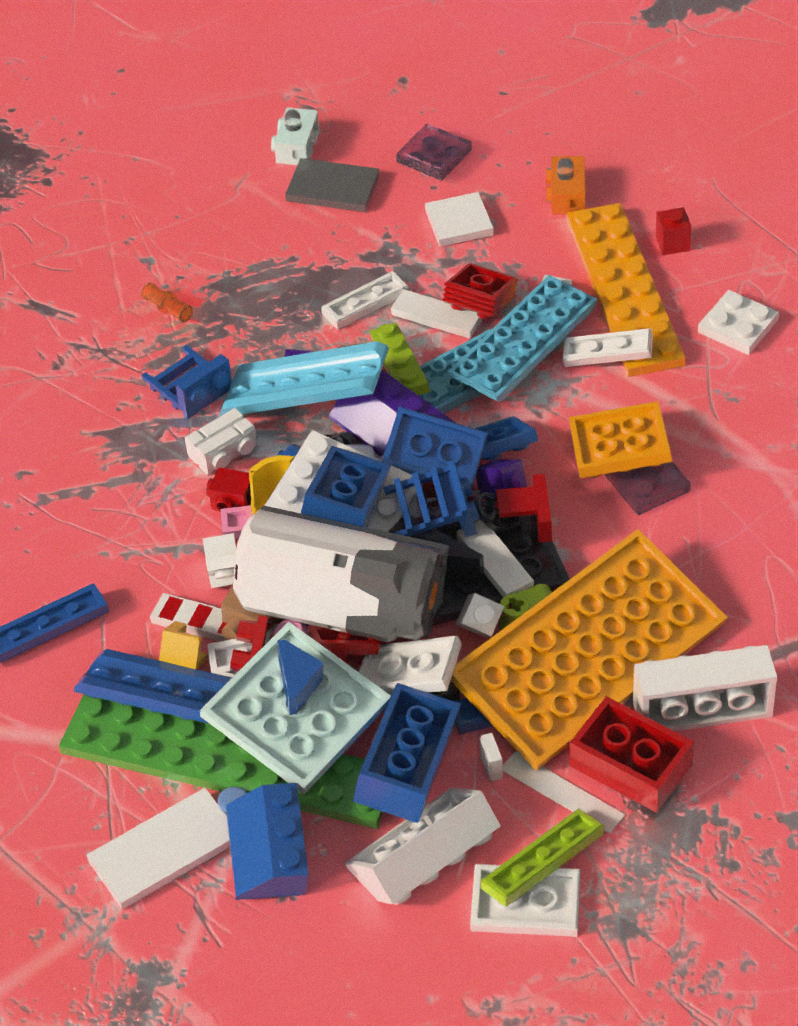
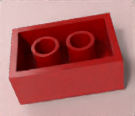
M606 696L570 741L569 766L657 813L691 768L694 741Z

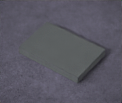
M300 158L285 193L286 201L366 212L380 176L379 169Z

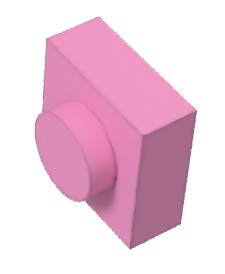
M251 505L221 509L223 535L234 533L235 539L240 538L244 525L248 518L252 516Z

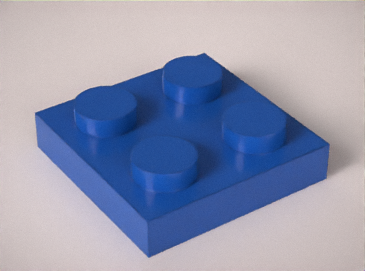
M515 416L475 428L488 433L481 457L483 460L497 459L501 456V453L509 450H524L529 447L530 443L538 441L536 429Z

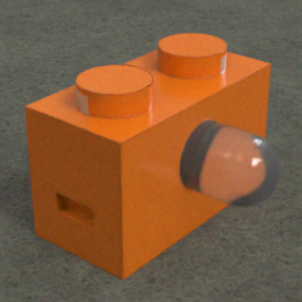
M551 156V168H546V184H551V186H546V203H551V214H566L585 209V156Z

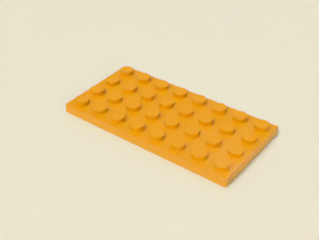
M637 529L455 664L450 681L529 765L537 771L570 745V741L606 696L621 704L633 696L634 664L649 660L659 661L684 656L723 626L728 617Z

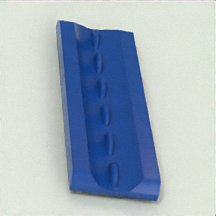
M105 649L99 653L88 671L74 686V692L85 694L92 698L115 701L122 705L149 709L152 712L179 716L186 720L208 723L200 716V710L232 677Z

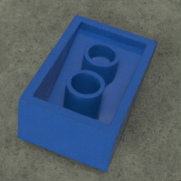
M331 446L305 493L301 514L368 528L391 464Z

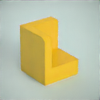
M174 621L163 630L159 661L196 670L207 660V653L200 652L201 638L187 634L186 623Z

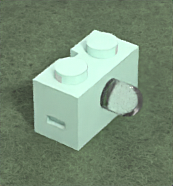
M286 108L283 118L278 120V133L276 136L273 135L271 140V151L275 152L276 163L298 165L300 158L311 159L313 145L315 146L320 132L318 110Z

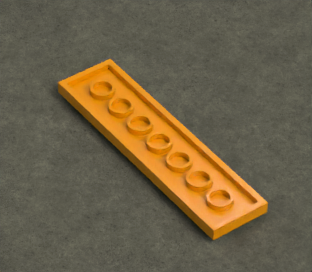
M621 203L566 213L568 227L610 333L651 328L653 332L651 358L622 361L627 376L632 377L684 367V353Z

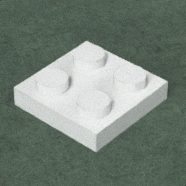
M728 290L698 324V333L749 355L779 319V311Z

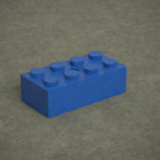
M396 683L359 773L353 802L419 823L452 736L461 704Z

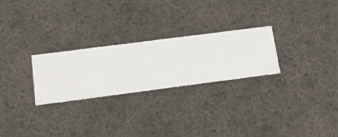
M516 751L503 765V772L572 812L578 808L604 825V831L609 834L625 816L624 813L548 769L541 767L535 771Z

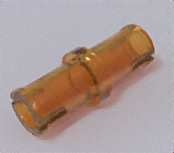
M152 282L145 284L142 288L141 297L156 305L160 312L164 314L169 313L181 322H187L192 317L193 307L179 300L172 291H164Z

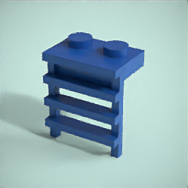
M186 345L182 349L187 356L154 378L147 372L143 373L142 379L150 385L152 391L155 392L157 390L163 400L166 401L168 399L174 409H180L184 417L189 419L229 392L232 378L229 359L220 354L208 362ZM198 363V365H196L195 367H193L192 369H190L189 371H187L186 373H184L183 375H181L180 377H178L177 379H175L174 381H172L164 387L165 384H167L168 382H170L171 380H173L174 378L188 370L190 367Z
M454 460L448 461V466L439 469L436 466L430 467V472L421 475L418 472L412 473V478L403 481L400 478L394 479V484L383 487L386 496L397 492L406 529L397 531L395 534L410 537L455 521H459L466 537L478 534L475 521L480 520L475 502L469 503L468 496L473 495L468 478H461ZM433 480L442 512V517L431 520L422 483ZM415 486L424 523L413 526L404 492L405 489Z

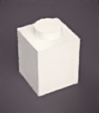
M476 593L467 596L455 625L484 638L491 637L504 606Z

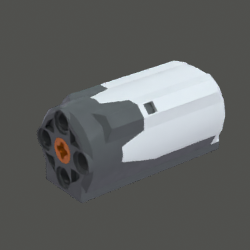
M263 505L258 512L248 518L242 529L235 552L233 590L242 607L247 611L385 642H391L400 637L415 641L422 638L427 639L430 635L436 612L443 600L449 545Z

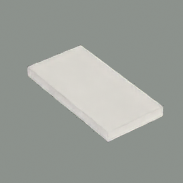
M204 787L88 853L86 856L94 871L123 910L230 848L227 816Z

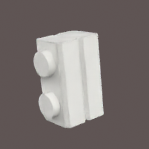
M236 408L185 437L188 456L207 475L217 470L218 467L225 468L230 461L240 455L249 454L257 446L254 425L244 418Z

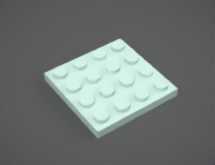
M288 622L200 710V716L285 781L297 783L298 791L305 794L387 708L391 695ZM282 639L324 663L323 681L297 714L289 715L278 662L277 640Z

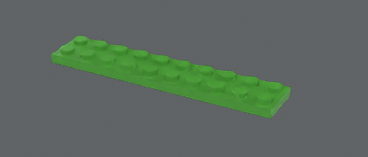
M83 694L59 744L61 754L220 792L228 787H240L248 793L261 785L288 783L211 724L196 720H186L179 716L162 712H152L149 709L132 705H122L107 699L92 698ZM342 754L305 794L298 791L300 811L374 829H378L384 813L353 802L359 773L365 761L363 758Z

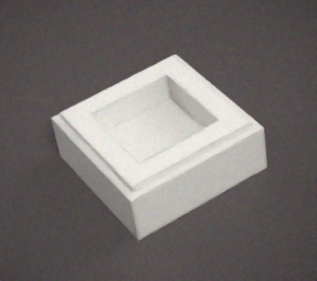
M492 733L481 735L480 756L488 778L491 782L503 779L502 757Z

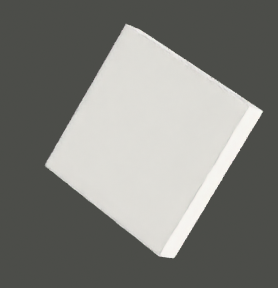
M479 192L425 203V211L439 247L494 235L493 226Z

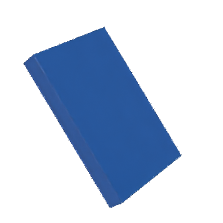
M399 406L382 462L391 464V466L411 475L415 472L421 475L430 472V467L436 466L439 469L448 466V461L454 460L461 478L467 477L472 489L488 433Z

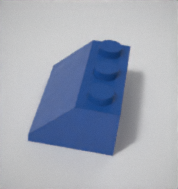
M297 783L261 785L226 805L236 900L306 895L309 873Z

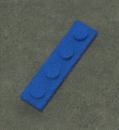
M92 583L0 626V663L108 613V604L96 585Z

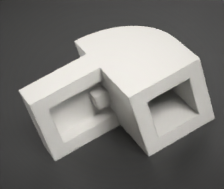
M234 533L204 538L205 561L211 589L233 585L235 552L237 548Z

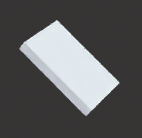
M458 636L381 644L378 655L364 656L359 673L391 696L396 683L427 693L447 691L462 643Z
M475 864L470 931L577 937L580 869L558 868L505 907L481 889V879L500 865Z

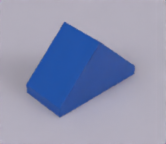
M282 639L277 640L278 662L289 715L297 714L323 681L324 663Z

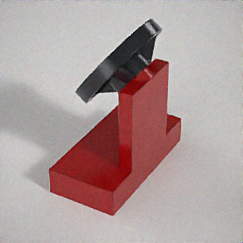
M545 473L532 474V487L498 489L496 494L484 492L475 500L480 520L492 530L505 532L513 525L514 516L536 514L539 543L552 542V520ZM483 498L488 503L487 512L489 517L485 515L481 507V499ZM504 517L508 519V525H498L492 520H500Z

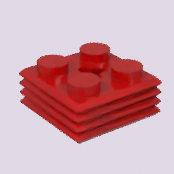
M468 263L444 283L446 287L443 289L445 292L442 294L444 296L442 301L451 304V308L454 310H469L476 312L477 316L482 319H491L517 296L515 294L517 292L516 287L518 286L516 283L519 280L516 277Z

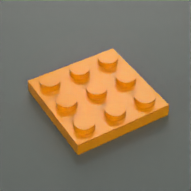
M658 401L568 417L580 478H593L602 474L619 471L627 472L636 468L659 466L663 463L672 462Z

